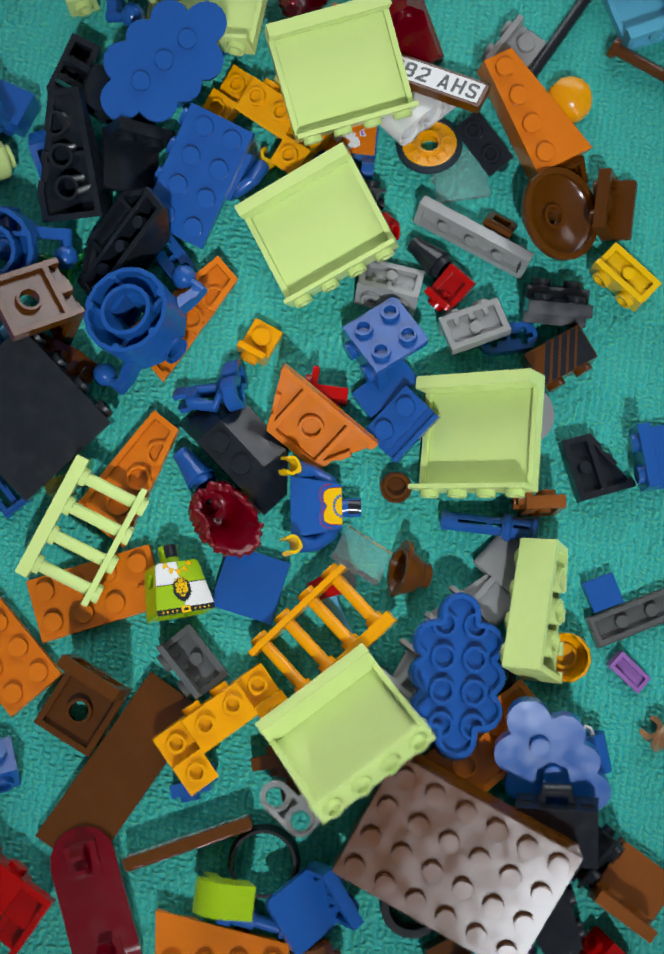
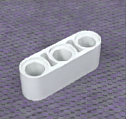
M411 91L413 100H418L419 106L411 111L412 116L394 121L393 116L382 119L383 124L380 127L400 145L405 146L416 139L419 133L430 128L456 108V106Z

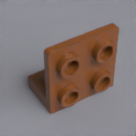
M553 489L539 490L536 495L525 493V498H511V506L513 510L517 509V517L555 516L566 508V494L556 495V490Z
M625 841L621 845L625 848L623 854L614 864L608 862L601 872L604 874L603 877L586 895L651 944L658 932L650 925L664 905V869Z

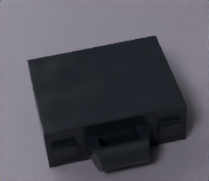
M543 783L539 794L517 793L516 809L579 844L583 859L577 868L598 869V797L575 796L571 784Z

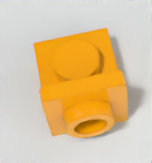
M255 318L242 341L239 340L236 345L238 352L241 353L239 357L252 366H256L259 363L265 367L282 339L283 332Z

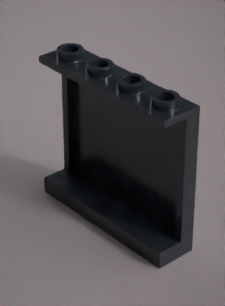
M41 333L14 342L8 337L0 345V475L25 501L34 498L42 490L41 488L74 459L77 454L89 445L103 430L115 422L110 416L114 413L113 410L102 399L98 401L94 399L89 393L91 390L89 384L81 376L77 375L74 377L66 369L69 364L58 352L55 351L52 354L45 347L46 339Z

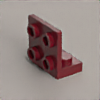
M423 0L392 1L389 11L401 54L430 64L440 59L442 55Z

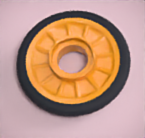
M440 119L430 128L419 133L416 139L409 144L402 146L397 142L396 151L400 161L410 170L421 174H437L449 169L458 161L463 150V141L454 131V128H456L454 125ZM426 141H433L438 145L434 150H425L421 147Z

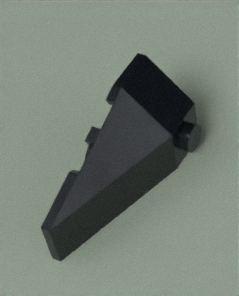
M81 86L48 90L44 125L46 137L44 151L41 152V162H43L41 180L38 181L37 189L43 223L103 216L108 212L113 203L110 190L104 189L101 186L102 157Z

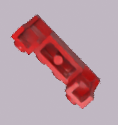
M0 846V917L2 916L0 919V941L11 949L8 954H18L56 899L31 881L33 877L27 873L29 869L25 864L15 858L10 860L3 855Z

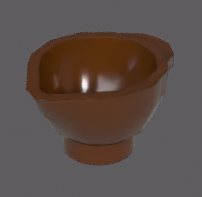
M404 540L393 553L390 560L387 583L391 597L415 591L418 587L427 588L431 582L433 575L432 565L424 562L421 556L414 552V543L412 541Z

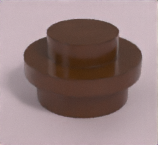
M401 472L387 474L380 484L383 498L395 504L404 502L411 494L412 490L408 489V484H411V481Z

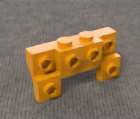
M233 65L219 90L212 89L202 108L230 122H233L236 116L241 113L280 138L282 141L270 162L288 174L311 161L320 150L326 147L334 133L322 136L323 141L313 145L305 146L304 141L296 143L282 94L279 93L280 86L267 77L262 82L238 66Z
M257 663L229 684L224 680L209 690L212 695L202 703L197 699L182 710L184 713L183 717L151 739L190 796H193L219 777L204 755L207 751L254 717L263 718L288 699L284 692L277 687L262 663Z

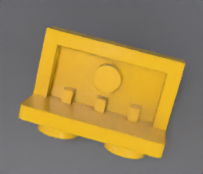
M617 242L601 258H598L589 270L593 280L600 287H607L615 295L616 301L622 307L630 308L633 312L662 284Z

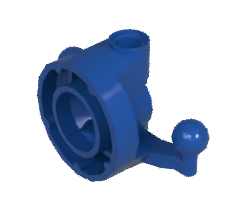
M0 206V237L8 238L7 241L11 246L10 259L5 267L1 268L0 275L36 264L39 257L37 239L61 241V246L55 250L53 256L57 257L60 269H72L77 264L78 253L72 247V229L38 226L34 221L21 213L20 208Z
M179 265L172 273V281L177 288L189 289L178 297L171 294L153 273L140 267H123L110 272L94 285L85 303L83 318L86 331L97 346L124 362L118 378L117 370L112 364L107 362L99 363L93 370V379L97 385L102 387L111 386L120 395H123L133 385L141 369H147L164 361L170 364L175 363L183 356L187 349V342L183 339L187 322L186 314L201 301L208 290L207 287L196 280V273L192 267ZM143 312L144 316L141 319V321L135 327L131 328L130 326L134 325L138 321V319L141 316V313Z

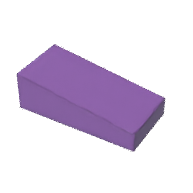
M618 650L606 664L635 693H639L651 680L623 651Z

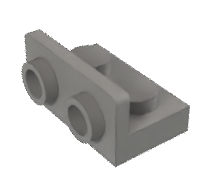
M519 14L513 22L509 20L504 25L499 34L501 38L495 45L493 43L488 45L481 59L486 60L512 47L525 65L530 68L547 42L523 26L525 17Z
M377 260L366 265L367 270L360 274L354 303L367 308H375L389 298L395 297L409 314L414 317L425 271L385 261L378 262Z
M497 297L491 300H478L471 307L462 310H449L442 317L438 318V331L440 335L444 336L451 355L511 335V327Z

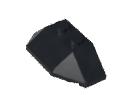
M144 187L121 193L87 239L82 259V273H79L77 281L87 296H89L94 285L110 272L123 267H140L147 270L170 240L168 209L151 188Z
M220 403L218 412L195 410L180 424V427L236 487L248 496L250 502L264 516L287 496L288 476L280 475L279 470H288V462L281 460V457L288 456L289 449L266 431L267 425L247 404L244 409L233 412L228 411L224 403Z

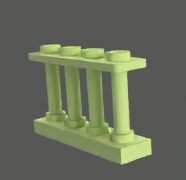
M77 454L14 572L26 578L29 577L31 572L35 574L40 572L84 594L85 597L81 605L87 607L90 601L95 604L98 601L105 587L99 584L104 573L112 574L120 558L115 555L119 544L127 545L135 528L130 526V523L135 514L140 517L142 516L150 499L145 497L148 490L141 488L138 496H135L92 474V470L87 468L89 460ZM77 485L81 487L87 485L130 507L131 509L123 524L120 525L77 503V499L72 497ZM70 513L115 536L116 538L108 553L105 554L60 531L61 527L57 526L61 515L68 516ZM46 543L51 545L56 543L100 565L93 582L90 583L46 561V557L41 555Z

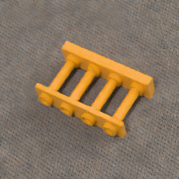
M335 563L330 565L321 574L324 580L315 588L312 585L307 587L297 597L300 601L298 605L292 610L288 607L284 609L274 619L277 625L268 633L264 629L250 642L253 645L248 651L250 656H258L263 651L296 688L294 690L295 693L311 680L309 678L305 679L272 643L285 629L319 665L318 670L322 673L361 643L368 649L398 621L389 610L384 614L379 610L376 612L342 576L349 569L345 563H341L339 566ZM332 585L366 620L365 625L368 629L360 636L356 633L352 634L319 599ZM308 607L315 612L343 643L341 647L345 651L336 659L332 655L329 657L296 621Z

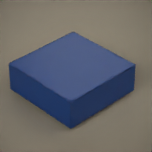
M612 572L581 583L592 614L624 603Z

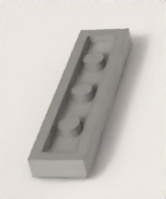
M426 195L421 200L413 220L419 226L518 279L522 278L534 253L523 246L502 237L495 231L489 230L467 216L461 215Z

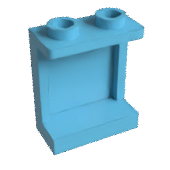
M602 0L617 37L623 40L622 46L633 51L664 40V0Z

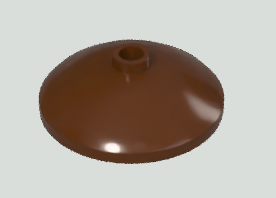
M552 167L537 173L529 181L522 200L524 225L535 246L550 258L568 261L584 255L593 245L597 234L590 227L589 214L590 210L595 208V199L586 182L573 171L562 167Z

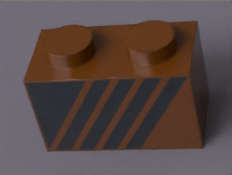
M578 324L524 354L520 363L524 369L531 368L544 375V390L547 389L551 393L566 384L565 378L572 374L578 378L593 369L591 364L598 356Z

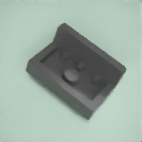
M191 624L186 625L164 644L156 647L160 653L157 656L158 661L167 672L173 670L180 679L177 685L187 698L193 695L196 700L200 699L230 675Z

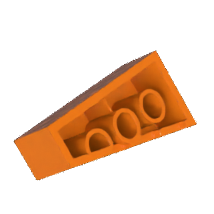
M512 47L483 61L477 74L481 81L491 84L488 97L529 181L537 173L556 167L580 155H585L592 148Z

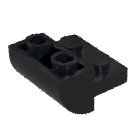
M532 278V283L524 282L522 322L569 327L579 324L580 328H585L586 318L592 319L593 305L588 303L590 290L582 288V282L563 281V286L551 285V279Z

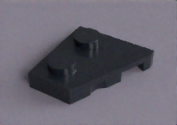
M591 433L558 443L577 503L636 486L635 481L631 477L627 478L616 466L617 461L609 453L603 451L601 444Z

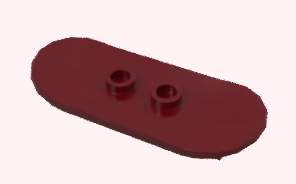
M90 826L75 827L65 832L54 845L50 856V870L72 954H142L141 943L117 853L111 839L101 830Z

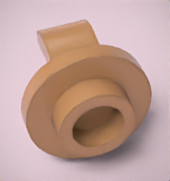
M652 715L650 720L657 726V730L649 734L641 728L639 733L645 741L651 743V750L658 752L662 749L664 751V725L658 717Z

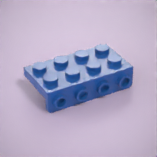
M191 102L190 107H185L180 115L179 125L181 127L177 136H173L167 145L166 153L169 155L164 166L160 165L154 175L153 182L156 184L153 191L168 209L170 233L204 249L256 134Z

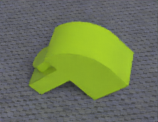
M203 871V877H196L192 912L212 919L252 922L256 886L249 880L224 879L216 872Z

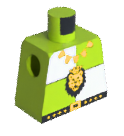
M176 544L157 548L160 564L153 565L145 571L147 623L202 615L215 608V603L199 562L196 559L180 561Z

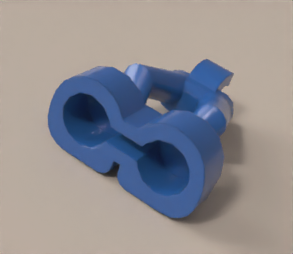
M240 359L224 363L221 375L215 383L175 389L172 395L173 400H186L178 405L180 413H188L192 410L218 412L221 401H223L230 412L244 409L246 407L244 390L248 389V379ZM215 395L214 400L204 399L205 397Z

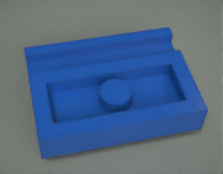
M405 386L368 425L366 430L378 439V446L395 463H398L441 417L408 386Z

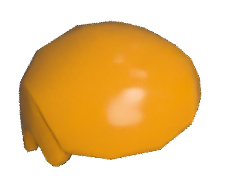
M574 76L560 78L548 90V93L572 123L582 120L591 110L593 101L592 91L589 85L581 78Z
M562 632L559 633L560 642H564L563 656L557 655L556 671L563 672V682H575L587 673L591 664V651L587 643L580 636Z

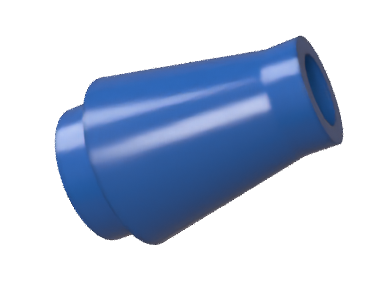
M183 447L173 455V459L177 463L189 490H194L196 493L198 489L206 488L209 481L216 482V477L213 475L214 470L196 456L189 447Z

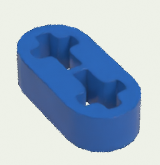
M170 234V240L166 245L169 244L168 247L172 256L168 258L163 251H160L154 260L173 283L174 263L178 262L179 265L190 266L194 269L195 273L196 269L192 260Z
M509 323L511 335L502 337L505 341L497 342L495 348H491L490 343L480 345L478 348L487 356L524 353L533 348L537 341L538 333L536 328L530 323ZM520 330L524 331L525 335H530L526 344H522L520 339L510 340V338L516 337Z

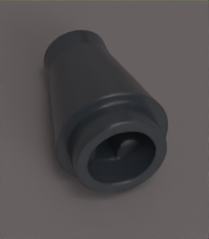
M416 236L407 247V251L412 254L429 277L438 279L447 267L453 263V260L449 257V252L423 240L419 236Z

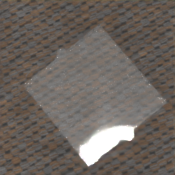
M469 149L462 150L460 158L452 167L443 172L433 174L431 177V183L435 185L437 201L442 204L490 197L491 195L487 173Z
M348 525L331 558L350 569L352 574H358L376 586L382 577L392 552L373 541L372 537H367Z

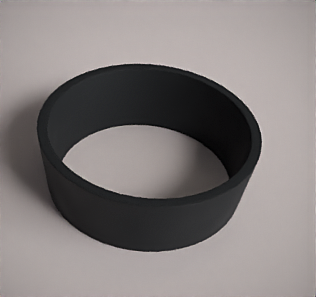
M271 824L254 825L252 830L237 836L231 846L228 859L229 870L233 879H236L233 860L237 848L248 837L261 833L274 835L288 846L293 859V870L290 879L299 872L300 853L298 846L292 836L284 829ZM255 893V898L266 899L272 894L262 895Z

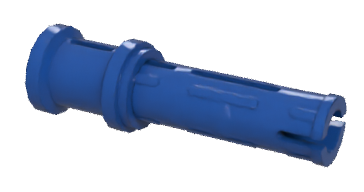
M442 511L441 530L501 536V539L509 542L510 539L538 538L539 516L529 519L513 517L512 513L503 514V517Z

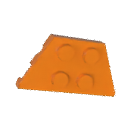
M287 363L282 366L266 429L273 437L305 463L319 468L329 465L334 460L341 461L352 456V453L366 448H369V450L374 449L378 445L377 438Z

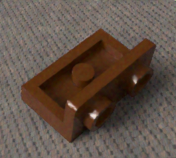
M599 168L598 180H594L593 197L595 199V208L590 210L589 224L601 241L631 240L638 184L636 180H618L612 168Z

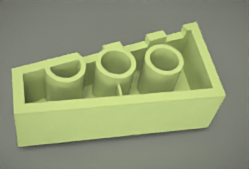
M520 538L519 548L516 549L514 554L515 578L511 581L509 589L510 597L512 598L510 611L505 616L506 639L500 649L502 667L524 680L562 684L563 672H558L556 669L557 655L563 656L564 642H560L558 627L562 622H565L566 609H564L563 600L560 599V593H565L567 590L568 548L558 539Z

